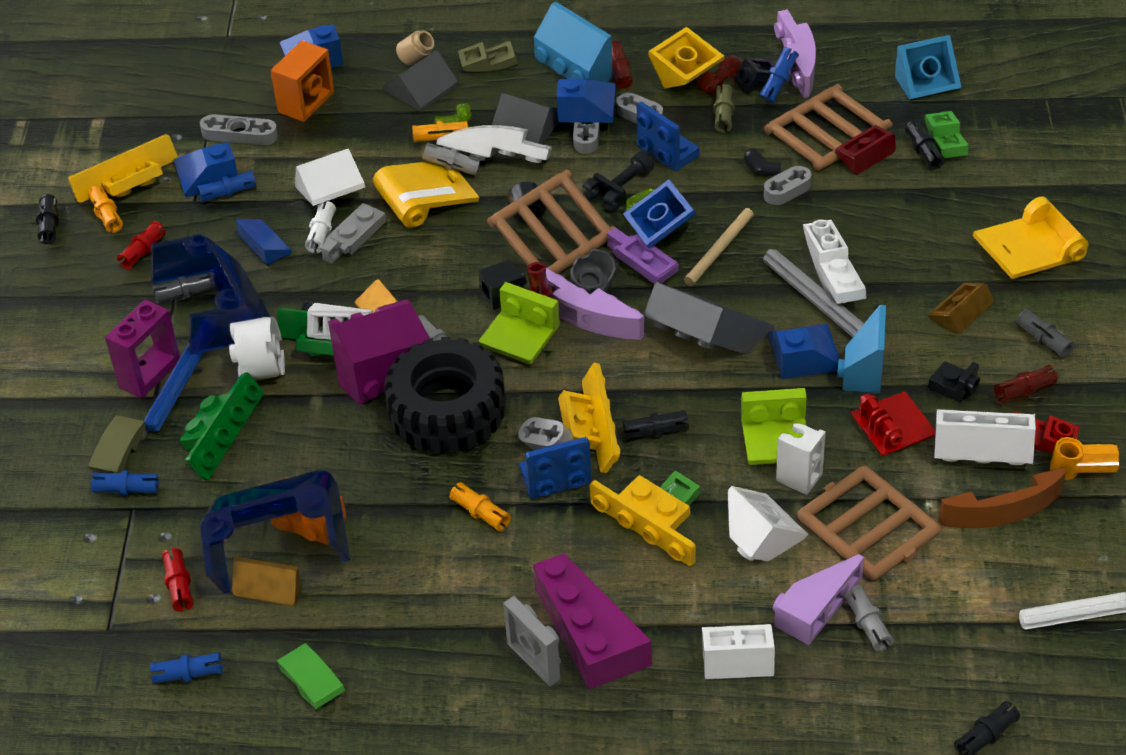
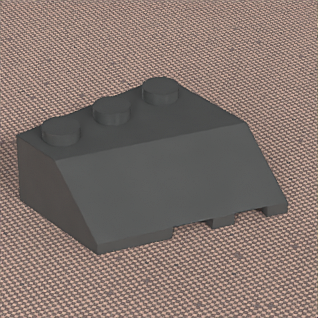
M655 282L644 312L645 317L654 320L652 325L668 332H670L671 328L676 329L674 335L692 341L693 337L698 338L697 345L710 350H714L717 345L744 354L768 335V332L773 331L775 325L766 321L752 318L750 315L724 307V305L658 282Z

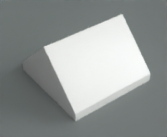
M349 148L296 166L295 187L313 206L365 188L364 181Z

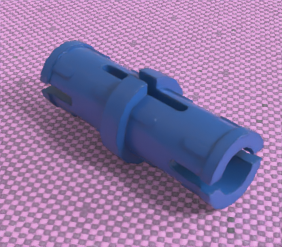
M783 47V51L774 68H770L768 72L770 76L759 94L762 99L766 97V101L770 103H775L784 82H788L790 78L788 74L799 57L796 51L790 54L792 49L788 47Z
M249 170L248 172L227 177V175L221 176L220 180L197 185V188L200 192L201 201L204 203L205 201L222 196L229 198L233 196V193L256 188L257 186L256 182H254L253 172Z
M121 471V473L93 472L92 478H94L91 479L92 493L113 492L121 493V496H129V493H158V488H156L159 487L158 474H130L129 471Z
M216 652L196 657H190L187 654L181 655V658L177 660L152 662L150 664V672L165 671V673L151 675L154 685L183 679L184 682L193 681V677L223 674V665L208 666L209 663L221 662V653Z

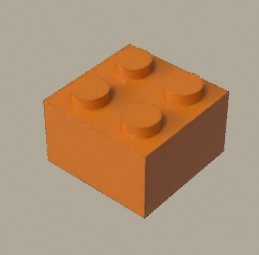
M303 40L270 70L278 113L305 122L335 92L328 49Z

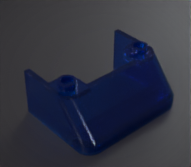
M201 234L151 244V281L153 284L175 280L182 276L190 277L210 272L220 291L215 296L216 309L190 314L189 352L191 355L235 344L231 337L230 323L271 317L239 261L210 238Z
M317 470L216 498L200 525L207 577L223 593L230 592L223 542L231 537L234 529L299 511L307 518L325 516L330 545L344 562L350 561L339 487L332 474L325 470Z

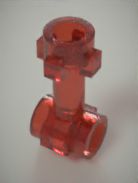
M734 55L728 56L719 63L720 68L714 73L708 71L698 77L697 85L711 94H716L718 86L722 90L723 79L726 76L731 77L733 74H737L741 66L740 60Z

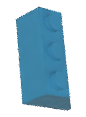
M556 1L552 3L534 36L535 58L567 79H588L603 82L611 80L613 78L611 35Z

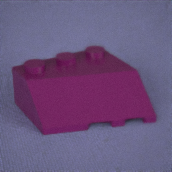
M407 299L377 307L374 313L363 315L361 312L352 314L350 320L340 322L338 319L328 321L339 386L359 405L385 391L384 385L387 371L402 352L407 353L408 348L417 343L419 346L424 344V340L430 339L412 304Z

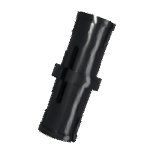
M919 119L914 120L917 128L910 121L905 126V131L914 143V150L917 154L922 155L930 170H936L933 161L940 168L944 164L945 159L937 149L934 137L927 133Z
M45 194L40 197L39 212L36 215V223L39 226L38 240L41 239L40 242L44 244H51L56 240V226L59 223V215L56 212L57 198L54 199L55 196L51 194Z
M685 410L661 415L654 412L650 413L649 417L623 420L625 438L630 440L654 435V438L661 437V433L688 430L689 424L686 423L688 421L687 413Z
M1004 701L987 717L981 716L975 721L974 727L954 742L957 753L960 755L966 749L967 752L963 755H975L988 743H996L1000 738V734L1020 719V713L1016 706L1008 711L1007 709L1012 706V703Z

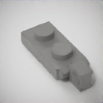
M362 203L327 236L325 243L320 247V250H322V260L332 264L343 253L352 255L386 222V214Z

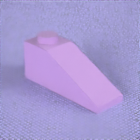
M859 554L793 583L785 594H779L774 602V627L810 645L844 602L845 592L848 590L851 593V587L856 586L862 579L864 557Z

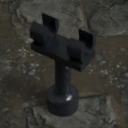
M640 151L631 158V166L610 181L599 173L594 174L593 178L587 179L582 188L587 190L583 195L590 199H595L602 192L605 194L603 200L608 203L603 207L611 212H615L621 205L626 203V192L622 186L637 174L641 176L648 174L654 169V162L649 154Z

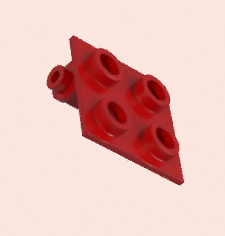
M906 391L880 401L874 395L864 394L859 400L860 408L850 412L881 456L934 437L936 434L934 427Z

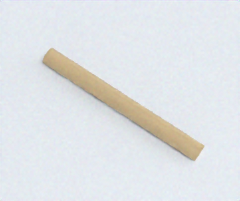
M745 208L686 275L684 282L688 286H693L750 221L754 216L752 210Z

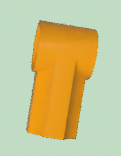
M1061 438L1055 445L1050 462V471L1063 467L1066 471L1064 480H1071L1078 473L1117 472L1119 468L1118 447L1114 444L1083 445L1074 438Z

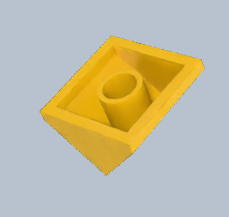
M685 27L648 52V56L664 89L686 85L724 60L723 54L688 27Z

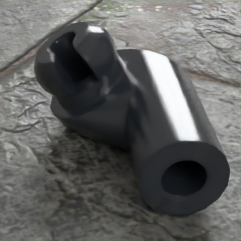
M754 149L748 150L745 153L744 162L753 174L776 176L781 173V162H767L762 154Z

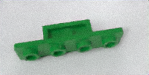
M280 308L277 311V324L281 338L295 339L296 351L306 352L309 356L334 355L331 339L307 337L308 311L290 308ZM321 317V326H323V317Z
M248 372L240 375L229 393L218 396L211 395L205 398L200 404V410L194 419L186 425V431L179 440L186 450L192 449L186 457V462L202 480L210 479L264 394V391Z

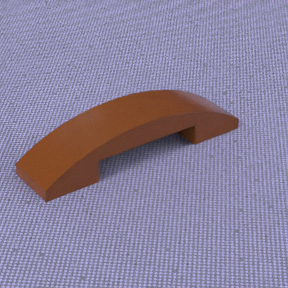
M1062 467L1033 475L1031 487L977 501L972 491L941 499L939 522L943 526L955 528H988L1010 524L1030 517L1049 506L1060 496L1066 471Z

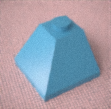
M886 305L878 306L845 347V359H838L837 377L843 378L844 391L880 393L885 345Z

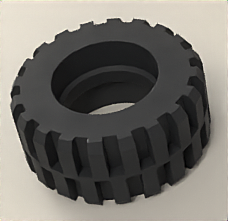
M441 337V340L433 341V338L424 340V344L418 346L416 343L409 347L407 353L402 352L387 371L384 387L392 428L396 434L400 435L403 441L409 445L414 443L415 448L424 452L426 449H429L434 454H442V451H450V454L459 453V449L463 448L470 450L477 446V442L481 441L483 443L490 438L491 432L494 433L499 428L501 420L505 416L506 397L502 367L487 349L484 351V347L476 342L470 344L467 339L459 337L457 340H451L450 337ZM442 389H458L467 392L465 395L450 401H433L424 398Z

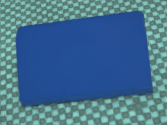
M262 219L235 220L238 235L266 265L292 253L291 249Z

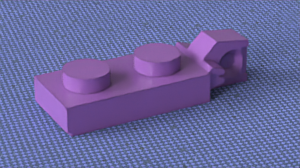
M616 227L607 233V246L613 250L612 253L652 283L658 282L662 284L678 272V264L675 260L655 246L648 248L638 234L628 237Z

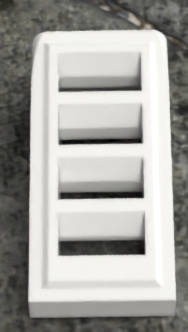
M314 303L307 312V337L331 339L328 321H331L332 317H336L340 322H343L344 317H348V320H350L352 314L361 312L363 315L373 313V310ZM321 317H323V326H321Z

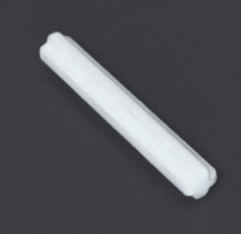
M1126 592L1022 609L1019 613V621L1022 628L1026 630L1125 613Z

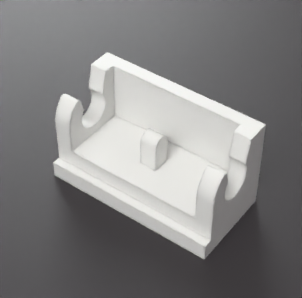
M793 424L792 430L796 433H801L803 437L794 438L792 435L782 433L778 438L776 481L808 495L823 474L826 432L821 429L819 431L814 430L803 424Z
M771 624L702 627L705 679L774 676L775 647Z

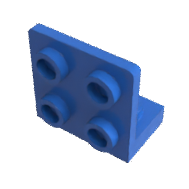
M642 101L636 105L637 146L641 150L649 153L675 172L700 156V148L680 135V128L677 124Z
M587 437L529 451L525 454L526 461L519 463V471L530 499L548 496L552 493L571 488H579L592 482L590 443Z

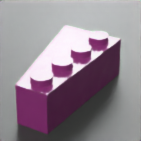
M564 553L533 564L535 590L588 689L652 666L651 640Z

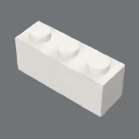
M937 409L934 458L943 459L948 462L974 460L982 464L992 461L1007 462L1011 465L1033 464L1036 431L1035 414Z

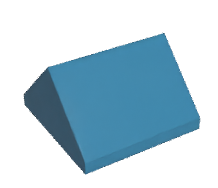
M950 35L897 47L895 78L909 100L962 88Z

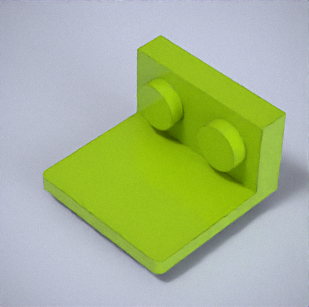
M505 282L499 289L501 312L479 339V344L485 349L526 364H532L560 326L558 300Z
M805 388L742 392L741 422L749 465L777 463L778 438L782 433L792 435L794 438L803 437L801 433L794 432L792 427L793 424L807 426L805 420L807 399Z

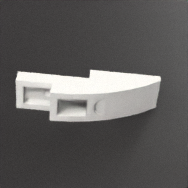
M483 125L457 130L441 136L436 142L437 145H441L443 148L449 150L454 148L457 149L458 153L459 150L469 152L470 157L486 160V157H492L495 153V148H498V153L515 156V153L526 155L525 160L541 163L542 160L550 158L552 150L551 146L527 141L528 129L502 125Z
M816 220L813 223L803 224L810 255L823 289L834 298L837 304L866 299V288L848 259V247L832 220Z

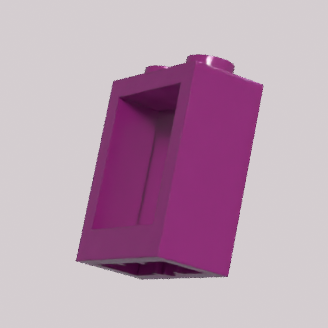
M146 299L105 336L119 388L141 399L175 367L180 358L169 310ZM151 334L153 345L137 359L135 348Z

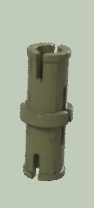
M726 84L722 85V93L720 86L716 88V102L713 105V113L715 112L714 127L719 133H725V125H727L728 132L732 129V115L735 111V105L732 102L733 88Z

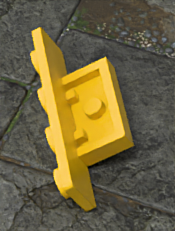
M165 134L70 176L68 180L76 200L80 203L89 200L88 191L96 185L99 186V189L100 186H103L106 193L111 196L122 197L129 194L131 188L135 186H146L156 181L155 177L163 174L161 167L174 162L173 159L178 158L170 136Z
M593 363L582 380L584 394L563 390L558 401L563 424L571 430L573 434L572 440L587 437L590 449L596 450L600 473L607 474L620 457V446L617 444L615 423L611 417L610 400L607 398L605 389V377L602 375L600 364Z
M640 475L619 495L596 480L589 484L591 503L599 512H605L612 516L624 528L632 529L640 534L649 544L657 545L668 552L674 560L682 561L690 567L696 562L695 543L675 531L690 516L689 505Z

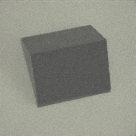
M436 50L385 84L383 90L422 112L459 85L458 80L438 50Z
M502 93L492 125L528 129L526 140L543 144L560 122H558L557 110Z

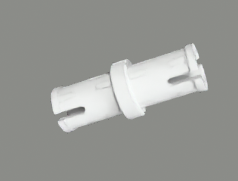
M326 201L324 209V202L318 204L316 215L309 224L310 232L305 242V247L312 253L315 252L317 244V253L322 251L320 247L324 244L326 236L332 230L331 221L336 212V207L329 201Z

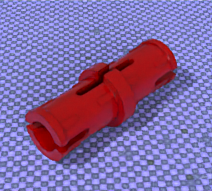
M153 221L141 234L135 235L131 239V244L117 256V261L125 258L119 264L123 268L130 270L143 256L149 255L153 250V246L166 235L165 229L159 233L164 226L157 221Z
M171 548L173 559H170L168 549L161 555L166 571L164 582L167 589H170L172 608L175 611L183 612L182 600H185L187 610L191 609L194 605L189 588L191 577L189 571L185 569L182 550Z

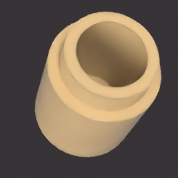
M425 30L415 31L397 44V55L406 65H414L432 52L434 39Z

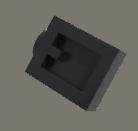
M745 57L737 71L735 81L745 93L751 94L757 82L761 84L767 82L770 76L768 72L775 65L769 59Z
M944 361L929 379L928 388L961 403L969 393L973 394L979 386V364L972 362L964 370Z

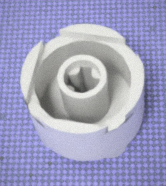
M262 317L230 323L231 337L235 344L230 345L229 350L232 362H238L239 377L241 374L248 372L256 381L285 374L284 350H280L279 343L282 338L274 317Z

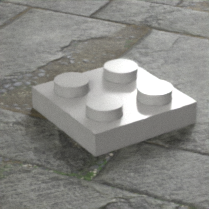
M515 596L511 597L503 603L507 644L550 687L560 680L559 664L561 660L558 652V635L552 627L548 625L545 627L537 619L536 613L528 604L523 605Z

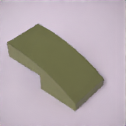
M511 41L489 49H485L483 42L458 51L464 71L485 72L518 65Z
M116 415L103 433L92 455L89 467L94 471L103 473H121L124 470L130 451L136 452L146 426L145 422Z

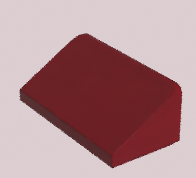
M874 125L837 147L835 153L854 174L858 175L896 151L895 134Z

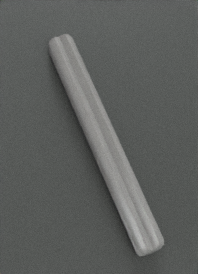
M769 249L766 252V255L763 257L764 263L851 337L856 335L864 325L862 321L843 305L837 304L830 294L775 249Z

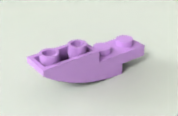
M788 9L778 11L777 23L774 24L775 35L778 39L782 40L784 47L792 49L790 54L793 51L799 54L789 73L794 87L799 89L803 98H808L813 89L815 77L816 48L812 32L807 23L797 25Z
M546 268L548 284L551 285L553 292L550 298L558 300L559 318L578 328L609 337L641 340L644 337V315L638 310L627 306L615 296L609 295L599 288L592 294H589L583 288L575 286L563 276ZM539 286V294L542 295L541 286Z

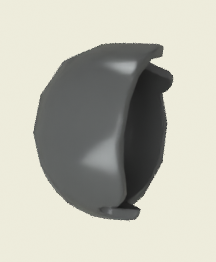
M591 249L586 256H578L570 270L572 284L583 288L589 294H592L598 288L604 292L608 291L616 276L615 260L608 252L599 249Z

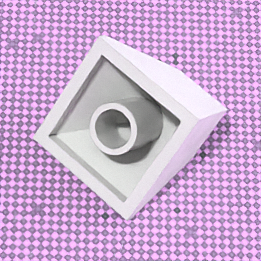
M735 486L729 488V535L739 546L737 551L750 561L754 559L770 561L807 537L808 533L767 494Z

